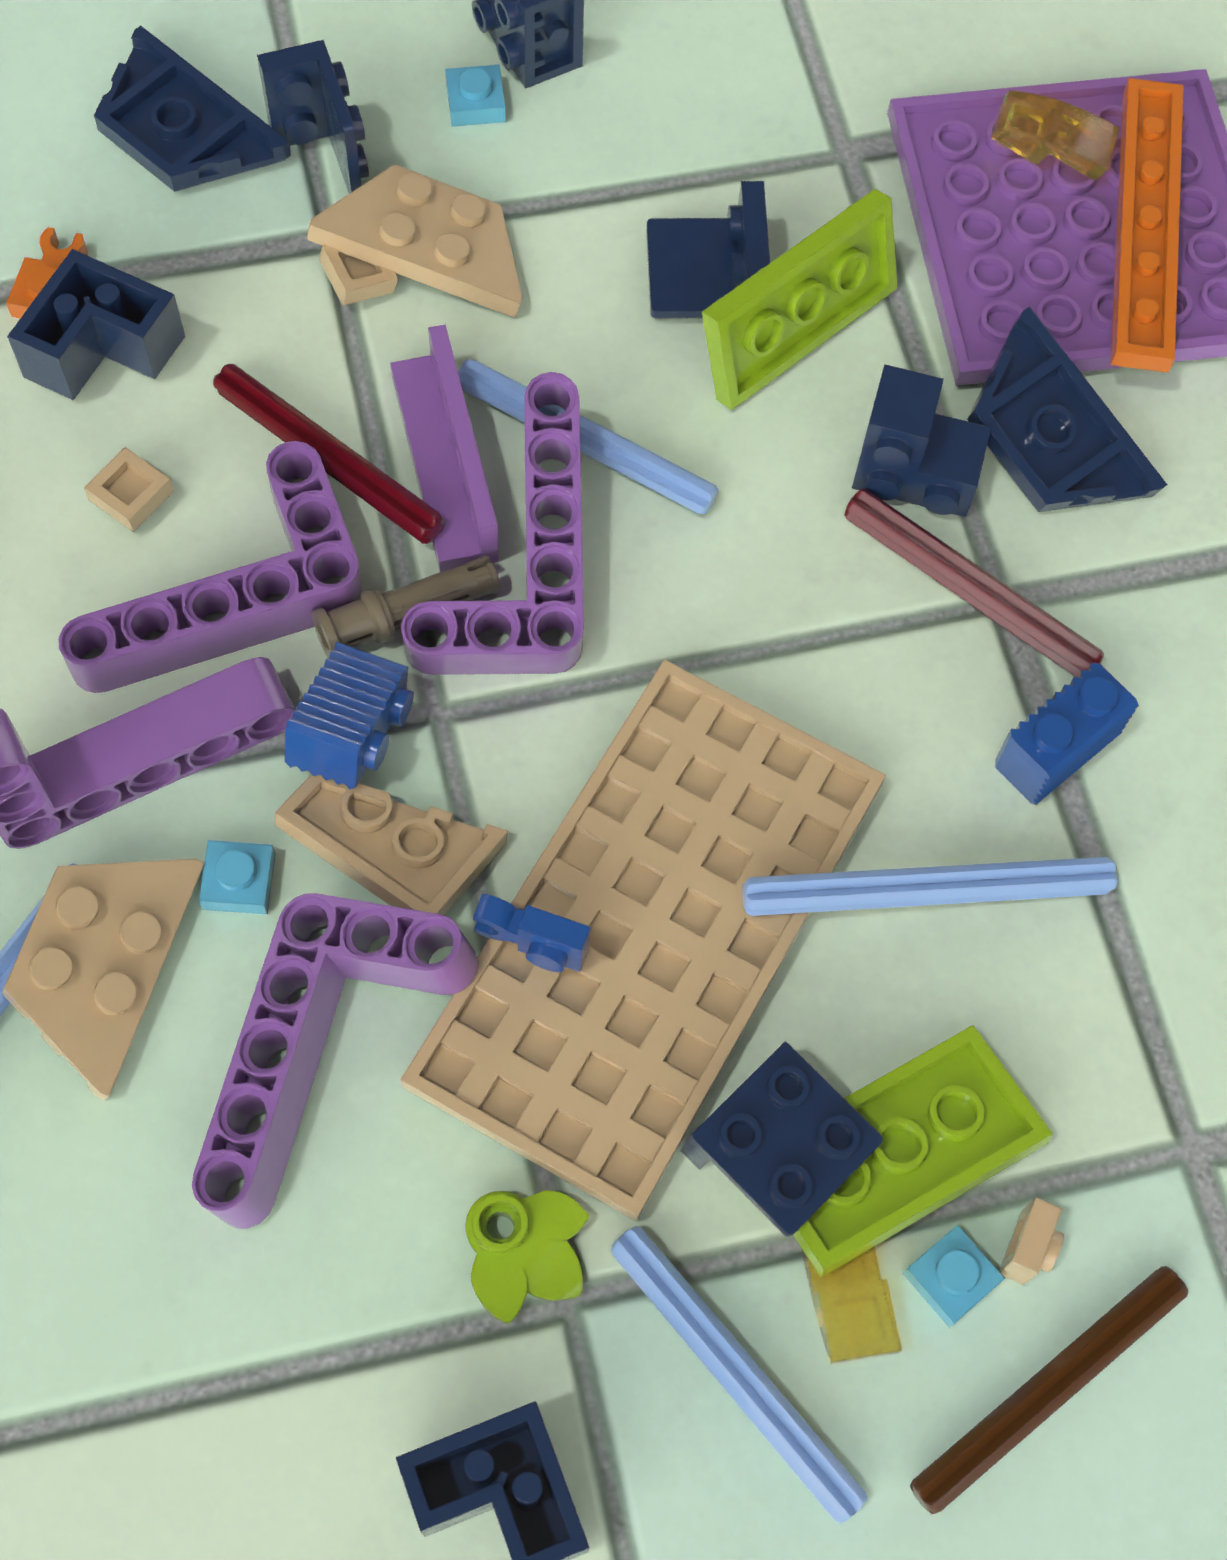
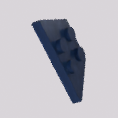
M141 25L134 30L131 36L133 49L126 64H118L111 78L112 87L107 94L103 95L94 114L99 132L174 192L285 161L291 156L289 141Z
M1031 307L1026 308L1015 320L967 420L991 427L987 446L1038 512L1153 497L1168 484Z

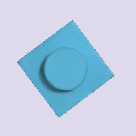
M500 65L445 69L452 127L506 122Z
M208 840L199 896L202 910L268 914L276 855L273 845Z
M958 1225L902 1273L949 1328L1005 1279Z

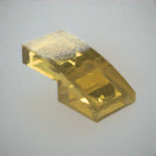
M1010 90L1003 98L991 138L1035 165L1039 164L1048 154H1051L1078 172L1096 181L1108 170L1120 128L1089 111L1069 103L1033 93Z
M875 1246L822 1278L801 1248L810 1292L830 1364L900 1353L902 1347L887 1279H881Z

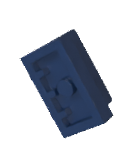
M584 0L472 1V12L478 28L482 33H490L496 43L502 65L508 71L514 70L525 89L583 66Z
M324 40L257 55L269 126L289 141V146L302 145L313 140L329 137L349 194L361 187V179L369 177V168L361 143H357V141L365 139V131L358 106L356 104L348 106L344 98L349 96L350 93L342 62H331Z
M741 181L738 205L728 206L727 218H651L647 221L650 315L653 318H703L702 311L756 274L760 269L770 264L764 181Z
M785 1041L690 1135L680 1151L699 1170L710 1160L783 1235L789 1237L795 1234L878 1148L883 1139L881 1134Z

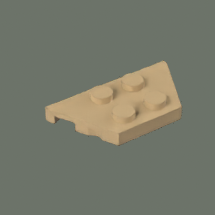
M394 164L313 217L309 224L307 240L322 246H330L342 251L343 254L378 267H383L399 275L516 318L522 300V293L501 204Z
M198 859L67 865L57 866L2 994L23 1017L29 1018L41 1031V1037L59 1057L63 1055L89 1083V1090L98 1098L106 1100L111 1094L205 863Z

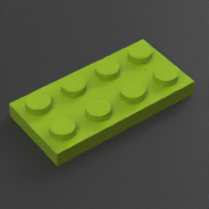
M873 189L702 311L717 401L733 410L898 289L891 197L877 189Z
M972 1025L844 1098L881 1134L882 1143L793 1235L822 1278L1045 1146L1050 1141L1053 1133L975 1026Z

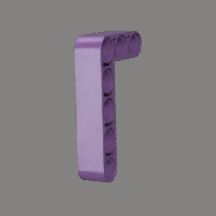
M542 373L533 378L526 387L524 397L527 600L427 601L418 603L410 608L403 617L401 632L406 658L411 666L421 673L431 675L556 674L566 672L574 667L581 657L584 608L580 404L577 386L570 378L561 373ZM552 404L560 406L565 412L556 416H548L539 412L538 409ZM555 459L563 462L567 467L558 472H548L538 465L545 460ZM548 515H558L566 519L568 524L560 529L553 530L545 528L539 521ZM557 571L565 574L569 578V582L561 587L554 588L541 583L539 578L546 572ZM557 628L567 632L571 639L566 644L555 647L545 644L539 637L546 630ZM430 629L439 630L447 636L443 643L431 648L422 647L415 642L420 633ZM489 629L501 630L509 636L504 644L496 647L485 646L477 638L481 633Z
M299 441L285 442L273 449L266 462L274 505L291 552L81 615L69 621L63 627L58 640L60 652L76 684L88 692H108L313 628L312 610L322 607L327 612L359 600L363 589L357 554L321 458L315 448ZM294 478H305V480L298 483L288 482ZM311 527H325L324 530L317 533L304 532ZM332 576L345 578L337 584L322 583L323 580ZM270 595H286L284 599L278 602H263ZM212 613H226L223 618L217 621H203L206 616ZM153 631H166L163 636L156 640H142ZM92 650H105L94 659H82L86 653Z
M264 657L242 661L32 755L27 751L8 714L0 708V836L4 843L10 848L17 849L39 844L284 732L288 719H291L296 708L272 662Z
M317 893L303 894L295 897L284 907L279 916L193 1173L192 1189L194 1197L202 1207L235 1228H251L260 1224L269 1216L279 1192L346 978L440 995H453L463 991L473 982L478 971L477 955L458 925L451 918L436 913ZM328 925L323 935L316 940L308 942L309 937L317 928ZM383 936H390L387 943L380 950L368 953L371 944L375 940ZM445 946H453L449 956L443 961L429 964L432 955L438 949ZM308 986L301 999L288 1004L292 993L298 988ZM287 1048L284 1059L277 1066L267 1069L271 1056L278 1050ZM266 1111V1117L262 1126L255 1132L246 1134L250 1120L257 1114ZM245 1177L244 1186L240 1193L234 1199L225 1202V1192L229 1185L236 1179Z

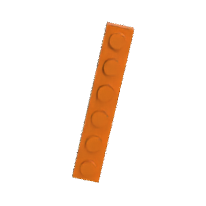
M1128 78L1123 92L1110 365L1169 373L1175 360L1184 85Z

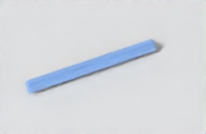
M1108 857L750 877L742 886V899L746 914L758 916L1104 895L1117 887L1118 877L1115 863Z

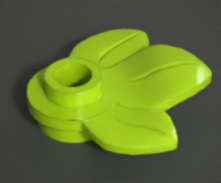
M545 1190L524 1199L511 1192L494 1191L483 1195L471 1206L465 1223L468 1242L477 1253L471 1271V1284L475 1295L483 1307L494 1318L505 1324L511 1323L519 1313L527 1293L535 1298L550 1301H565L577 1298L582 1294L583 1276L581 1265L575 1251L567 1241L574 1237L589 1219V1214L579 1203L566 1194L551 1190ZM498 1216L508 1218L514 1226L511 1235L505 1239H495L490 1236L487 1231V1225L493 1218Z

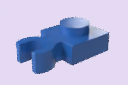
M482 893L473 915V920L477 921L474 932L494 940L518 944V951L526 953V959L542 969L562 972L564 967L581 972L589 950L590 926L526 905L525 910H522L501 898Z

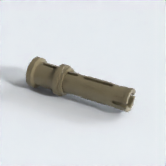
M483 555L466 562V564L447 569L382 594L378 590L372 591L369 589L363 591L360 594L359 600L327 612L322 607L314 609L311 612L312 620L321 646L329 658L336 642L353 648L374 640L380 644L389 642L391 637L395 636V630L401 628L405 614L418 603L427 601H472L499 592L500 582L493 563H490V558L487 555Z

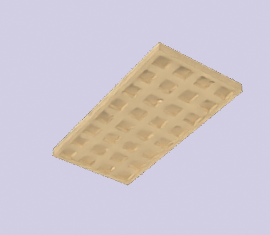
M664 659L511 902L516 908L525 910L526 905L590 926L589 950L581 972L564 967L562 972L542 969L529 962L525 957L526 953L518 951V944L489 938L477 957L478 971L473 982L463 991L452 996L400 1079L401 1086L637 1222L811 913L750 916L746 914L743 906V884L750 877L834 872L882 787L886 774Z

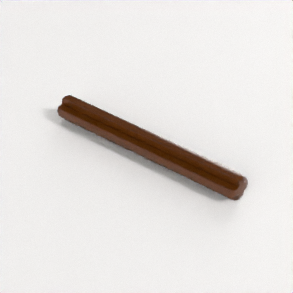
M1162 1266L1154 1271L913 1479L910 1488L920 1504L931 1514H936L946 1508L1183 1301L1188 1295V1288L1183 1280L1179 1278L1175 1271L1167 1266Z

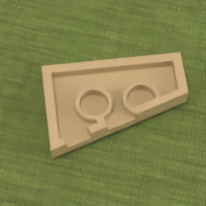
M312 774L275 812V826L390 906L441 915L447 913L504 847L508 836V830L486 824L485 829L452 820L453 813L430 806L427 812L393 801L388 792L358 783L355 788L349 789L344 783L337 785L333 779L326 781L321 775L313 776Z

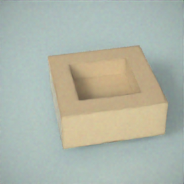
M322 246L319 261L342 305L394 293L398 281L395 272L343 254L342 251L330 246Z
M126 447L84 487L89 501L132 532H135L174 492L169 477Z
M1035 1197L1021 1211L999 1269L1002 1276L1025 1285L1039 1273L1040 1269L1047 1273L1050 1272L1064 1240V1234L1055 1230L1062 1208Z

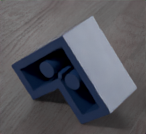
M72 249L7 337L23 378L74 400L105 357L156 379L185 338V333L175 294Z
M884 364L851 489H866L881 500L895 499L923 506L930 512L940 515L955 514L966 517L978 486L991 427L936 414L943 378Z
M536 1401L395 1457L420 1532L424 1537L494 1509L511 1560H572L588 1553L590 1549Z

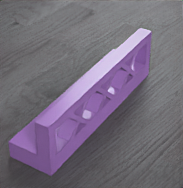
M446 324L428 327L430 355L391 362L390 365L421 498L425 503L438 511L445 522L443 530L432 542L439 571L442 572L458 567L483 555H487L490 558V563L499 562L498 525Z

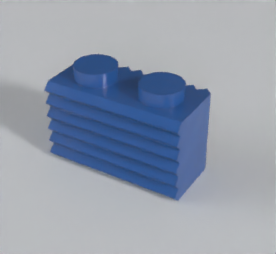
M336 642L334 650H331L329 658L325 660L324 666L320 668L318 676H315L313 684H310L308 692L304 693L302 702H299L297 710H294L291 719H288L285 728V763L290 768L297 766L301 772L308 770L313 776L321 775L326 781L333 779L337 785L344 783L349 789L357 786L367 768L377 771L387 752L389 744L387 732L392 724L402 727L412 707L414 692L407 689L409 667Z
M1091 663L1087 670L1081 671L1078 678L1073 677L1069 685H1064L1061 692H1055L1052 699H1047L1043 707L1038 706L1034 714H1028L1025 722L1020 721L1016 729H1010L995 759V768L1030 803L1037 805L1122 733V730L1126 727L1125 725L1136 711L1135 709L1139 706L1137 699L1100 663Z

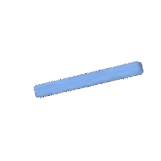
M466 359L458 372L462 390L525 423L524 397L526 386L476 360ZM552 404L538 409L539 412L548 416H556L565 412L560 406ZM580 415L581 453L698 514H706L717 496L718 488L716 485Z
M634 1226L622 1234L612 1245L611 1251L615 1259L832 1518L839 1523L850 1519L867 1501L866 1492L641 1227Z

